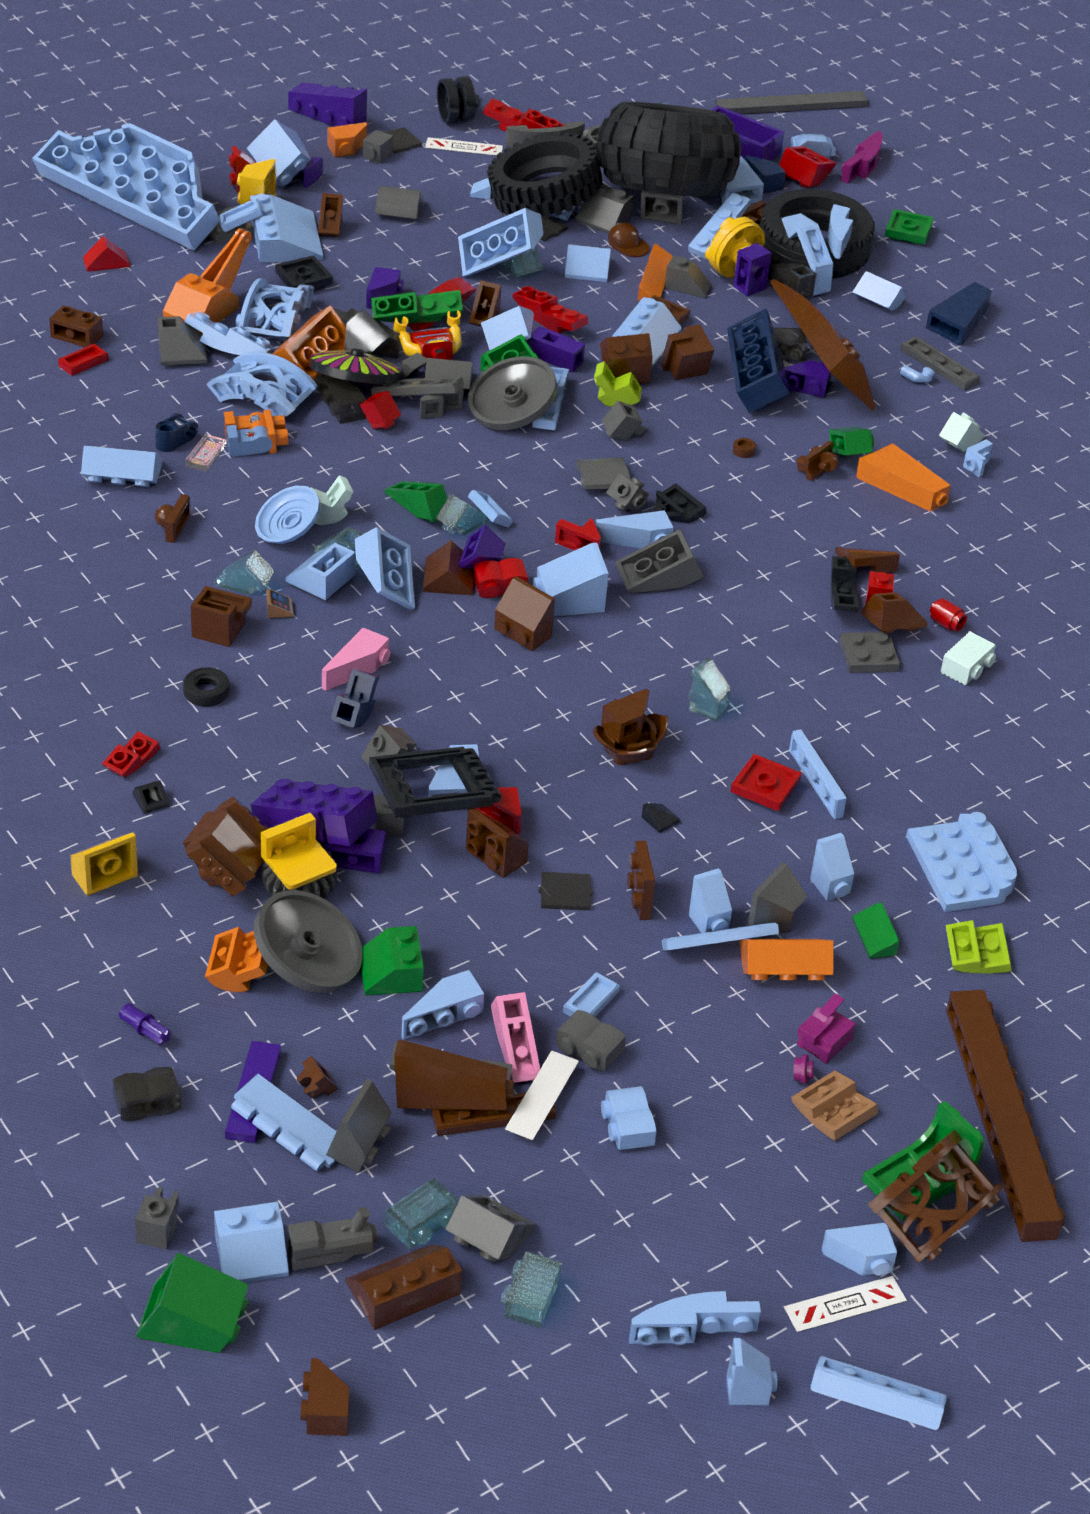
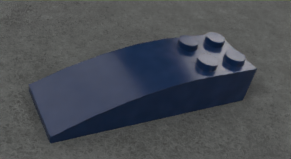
M765 308L728 327L736 392L747 411L751 413L755 410H761L767 404L775 400H781L789 394L781 351L767 309Z

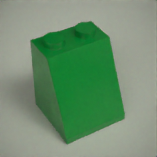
M178 1252L153 1285L136 1337L143 1340L220 1353L227 1343L233 1344L237 1338L240 1325L236 1323L238 1317L243 1315L248 1304V1299L245 1298L248 1284Z

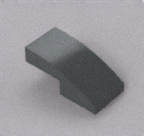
M461 387L456 393L426 394L421 397L420 419L443 417V411L462 409L463 388Z

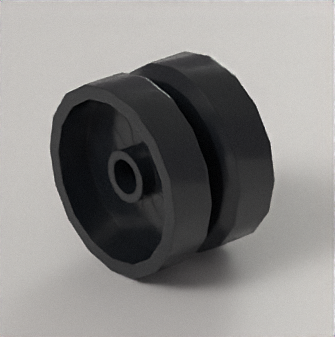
M457 77L455 81L452 78H443L438 81L437 104L444 123L456 122L458 117L461 121H469L475 118L476 95L470 77Z

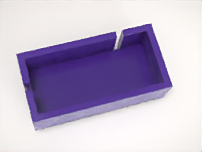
M719 105L711 110L726 114L734 123V131L738 132L740 137L741 156L744 160L745 156L773 160L782 153L784 131Z
M280 779L250 804L252 814L257 816L260 822L268 828L311 813L316 819L317 842L324 843L326 835L323 816L328 843L350 846L378 821L373 791L362 790L359 787L345 788L338 787L335 784L320 785L314 784L311 781L295 782L290 779Z

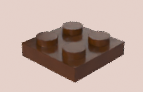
M646 840L635 841L634 853L629 854V864L632 872L627 873L628 889H633L631 895L632 908L637 909L639 920H651L655 876Z

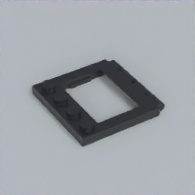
M462 746L369 757V767L395 818H411L414 815L493 806V803H497L502 799L499 790L473 748L465 749ZM452 764L467 790L466 793L458 792L416 798L411 794L409 783H406L404 780L402 769Z

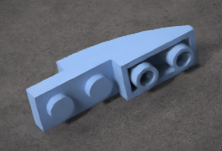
M200 311L190 313L186 317L185 323L203 333L200 341L215 349L237 355L252 352L270 354L276 349L270 345L267 339L263 337L257 338L250 334L251 330L244 326L229 329L222 323H214L209 320L210 317Z
M726 1291L704 1292L674 1298L655 1305L632 1318L629 1343L642 1345L673 1343L682 1345L694 1343L696 1332L747 1333L749 1331H757L761 1313L759 1301L727 1302Z

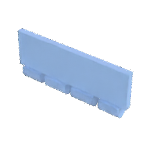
M257 1074L235 1094L234 1098L236 1100L231 1106L233 1110L248 1121L256 1114L257 1116L252 1124L271 1138L280 1132L276 1142L295 1156L302 1149L305 1150L300 1160L318 1172L324 1165L330 1168L336 1162L334 1159L326 1156L337 1131L261 1075Z

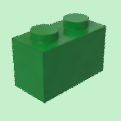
M860 427L829 429V439L831 442H834L833 453L842 455L872 453L874 436L871 433V429Z

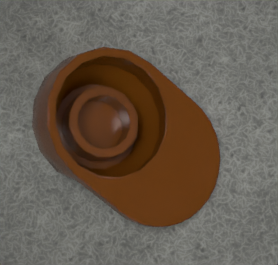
M623 222L615 224L610 229L608 243L621 254L628 257H642L648 254L649 245L639 238L638 230L634 225Z

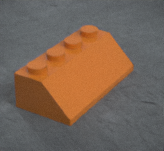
M331 305L312 316L272 354L292 362L315 381L322 374L310 368V356L318 352L344 350L346 326Z

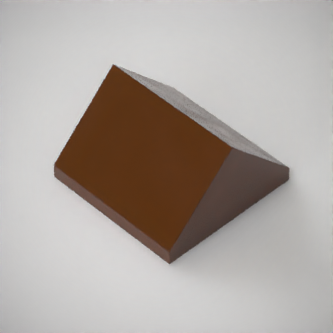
M452 540L426 557L423 592L472 595L474 569H466L459 566L463 550Z

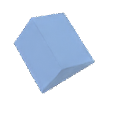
M568 244L565 278L607 282L611 249Z
M517 306L482 322L481 325L489 350L521 333L525 340L530 339L534 318L533 311Z

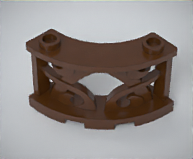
M955 1130L932 1147L912 1166V1169L915 1171L912 1175L909 1176L907 1172H904L868 1203L873 1212L882 1218L913 1255L917 1263L924 1258L928 1262L934 1259L943 1251L940 1245L983 1207L987 1211L1001 1199L997 1194L1003 1187L999 1183L994 1186L958 1144L962 1138ZM939 1164L945 1168V1173L949 1170H951L952 1173L944 1174L943 1172H941ZM925 1172L931 1178L940 1182L955 1181L957 1196L955 1209L938 1210L925 1207L930 1197V1185L924 1175ZM911 1188H917L921 1192V1196L917 1205L913 1202L916 1201V1199L919 1196H913L911 1194ZM969 1200L974 1204L967 1210ZM885 1206L907 1216L902 1225ZM915 1219L921 1220L916 1227V1236H919L923 1229H928L931 1233L928 1242L921 1247L906 1232ZM955 1221L945 1231H943V1226L941 1222Z

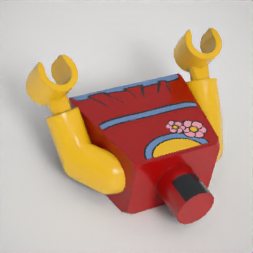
M448 311L447 324L451 326L450 329L444 327L406 332L408 319L403 316L402 324H400L397 318H395L393 330L400 334L399 339L403 351L409 357L418 352L425 358L453 360V354H456L462 345L460 327H458L461 317L459 311H457L456 318H452L450 311Z

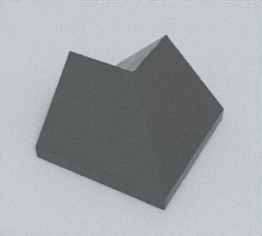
M782 862L753 893L748 926L776 923L778 924L779 933L790 932L793 912L808 896L786 863Z

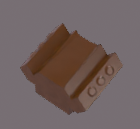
M233 796L221 803L215 811L206 812L182 843L185 846L187 856L197 865L202 880L206 881L209 886L220 885L233 897L246 889L244 883L255 877L256 870L264 861L261 857V832L269 828L263 825L257 816H254L246 806Z

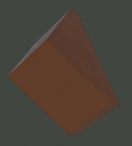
M480 280L469 323L482 326V322L499 315L501 285Z

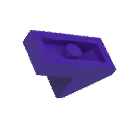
M311 158L305 168L297 173L304 188L310 187L322 176L323 158Z

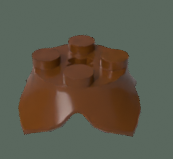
M656 713L648 714L645 717L641 735L622 743H618L600 725L593 728V735L618 765L649 760L653 757L658 744L667 733L668 716Z

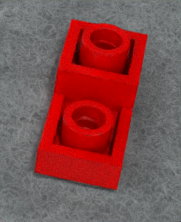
M137 731L124 747L118 744L102 765L116 774L126 777L149 761L161 747L158 741Z

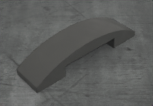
M566 122L565 127L528 129L526 125L507 126L506 146L513 148V144L516 142L521 144L523 139L533 140L534 136L539 135L541 138L547 133L554 136L556 132H561L562 136H564L567 132L571 133L572 136L580 134V137H582L585 130V122Z

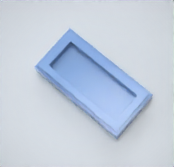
M255 198L220 214V223L223 231L226 232L261 216V203L258 198Z
M477 490L470 492L468 497L493 523L507 528L510 527L513 522L512 518L488 494Z
M596 972L563 1005V1013L571 1017L577 1010H582L596 1017L619 993L620 985Z

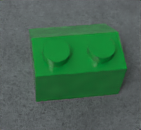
M417 926L387 928L362 947L361 973L365 996L423 991L424 967Z

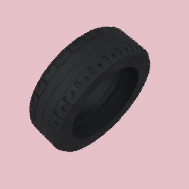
M799 189L774 197L762 211L760 228L765 235L764 248L771 252L770 262L786 272L805 277L811 272V268L799 237L788 238L782 218L802 214L817 223L820 230L828 231L833 205L850 208L849 219L853 220L851 236L840 259H836L832 254L828 238H823L833 262L832 278H838L856 272L867 263L871 255L875 231L874 220L862 204L848 196L828 190Z

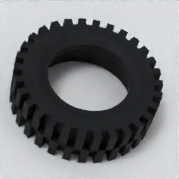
M556 132L554 136L547 133L541 138L537 135L534 136L533 140L523 139L521 144L516 142L513 144V148L507 147L504 149V153H498L496 155L497 158L492 159V164H489L487 170L497 210L499 209L506 216L524 208L539 213L541 216L544 215L545 218H550L553 213H556L557 216L561 215L563 210L570 212L573 210V206L580 207L583 205L582 201L588 202L591 200L590 196L597 194L596 190H600V184L603 182L595 144L585 136L580 137V134L572 136L571 133L567 132L564 136H562L561 132ZM563 172L549 179L527 182L539 175Z

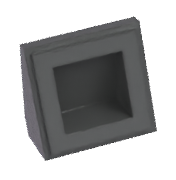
M417 352L403 360L400 379L404 380L417 373L426 364L427 358Z

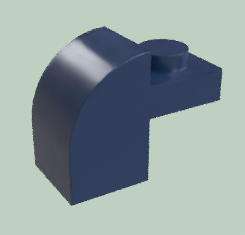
M353 668L345 694H340L336 697L330 720L352 728L361 727L369 718L376 700L373 697L379 676Z

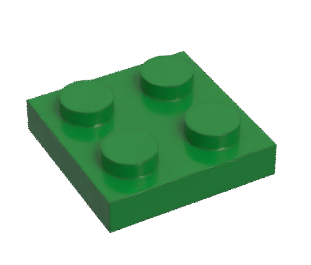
M894 209L884 236L894 240L901 239L910 241L913 244L925 245L934 217Z

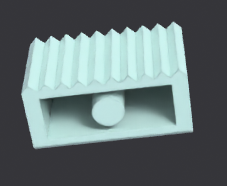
M969 631L950 651L945 653L941 673L950 676L951 679L954 678L955 681L958 680L963 685H967L972 679L977 680L985 667L990 668L996 659V654H994L996 645Z

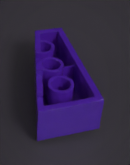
M302 82L288 91V109L333 127L367 123V89L361 88L356 90L354 87L338 88L334 85L326 87L323 84Z

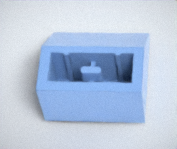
M334 543L313 554L286 577V582L327 600L355 576V552Z

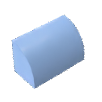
M867 271L853 290L855 295L891 311L897 309L905 299L901 286Z

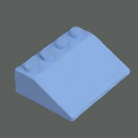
M257 194L250 196V201L258 198L262 208V215L251 220L254 227V238L259 263L286 262L313 255L318 260H323V252L313 211L273 195Z

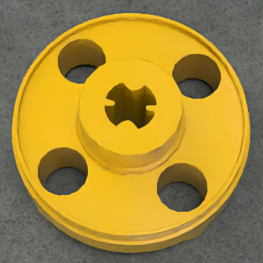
M729 217L723 221L720 229L713 237L710 246L705 252V258L709 261L710 266L720 275L733 278L735 277L738 250L756 243L764 247V232L757 223L748 217L736 219Z

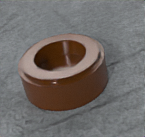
M739 438L733 442L732 451L738 457L750 458L755 455L756 443L748 438Z

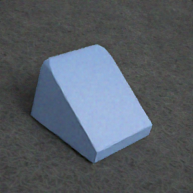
M488 178L473 184L470 197L491 198L492 192Z

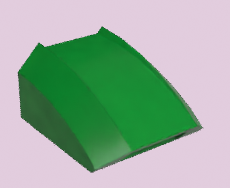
M521 333L482 354L480 370L484 372L490 366L513 357L525 356L537 359L538 357L530 349Z

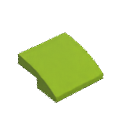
M971 920L945 925L953 970L990 974L1012 971L1002 923L974 927V922Z

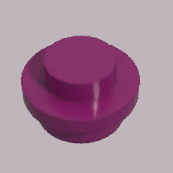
M802 1055V1058L795 1057L794 1080L801 1081L802 1084L807 1085L809 1079L814 1078V1061H809L808 1055Z

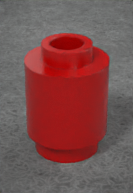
M945 598L934 601L929 610L931 613L930 618L950 631H960L967 622L968 616L964 613V610Z

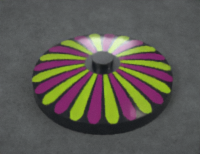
M351 348V351L332 350L314 353L310 356L309 362L310 368L321 374L348 381L372 384L395 383L399 381L401 371L396 365L382 358L366 354L364 350Z

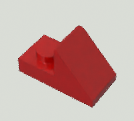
M592 518L583 527L563 519L556 523L555 543L574 551L591 543H597L600 549L601 537Z

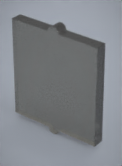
M405 127L384 132L393 135V154L410 151V149L422 146V142Z
M544 215L541 216L544 234L541 237L542 241L545 242L554 236L558 237V234L568 230L567 225L553 217L545 218Z
M541 872V886L538 890V893L541 894V908L590 911V896L593 894V889L590 888V874Z

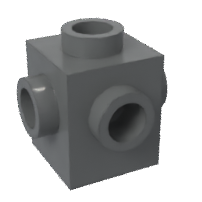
M620 473L606 492L617 500L614 505L624 512L630 509L634 513L638 512L649 496V493L642 489L644 487L643 483L634 477L629 480Z

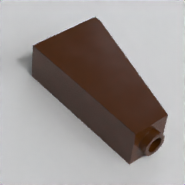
M398 1040L394 1054L397 1108L506 1110L508 1098H513L514 1081L508 1080V1068L405 1040Z

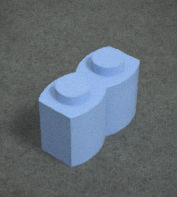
M642 1086L606 1091L605 1101H601V1112L603 1118L609 1120V1138L611 1142L615 1141L618 1150L655 1146V1122Z

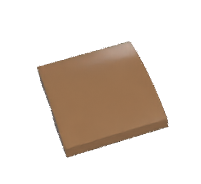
M835 1070L792 1096V1102L797 1109L816 1128L834 1141L878 1114L877 1103L856 1092V1082Z

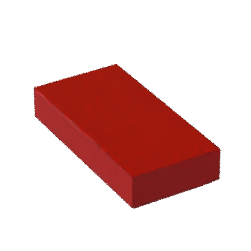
M94 343L59 358L58 366L73 376L108 361L109 356L106 351Z

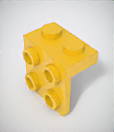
M311 813L261 832V857L287 889H296L336 872V863L316 840V819Z

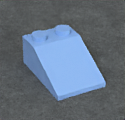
M378 527L355 539L356 560L377 593L409 610L415 609L410 545Z

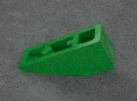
M402 481L384 489L385 494L419 519H429V522L441 520L444 514L451 511L443 484Z

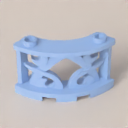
M256 279L247 293L241 314L237 315L236 327L244 326L251 330L250 334L286 341L297 330L300 320L298 312L311 307L314 287L301 284L297 288L267 284L266 279ZM265 298L283 300L284 302L277 304L270 310L263 301ZM257 318L256 327L260 326L263 323L264 319L266 321L263 327L260 329L249 327L251 319ZM272 325L280 331L269 330V328Z
M263 352L246 353L236 357L233 360L235 365L224 375L215 377L207 383V386L220 402L247 397L255 400L254 403L264 410H271L272 416L284 415V417L291 414L318 387L308 374L292 362ZM269 375L275 377L277 382L261 381L253 376Z

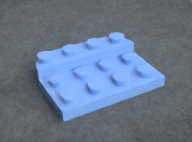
M983 813L960 814L958 822L910 828L907 830L906 837L944 912L1001 904L1005 902L1006 897L1013 891L1017 877L1016 867L995 828L986 820V816Z

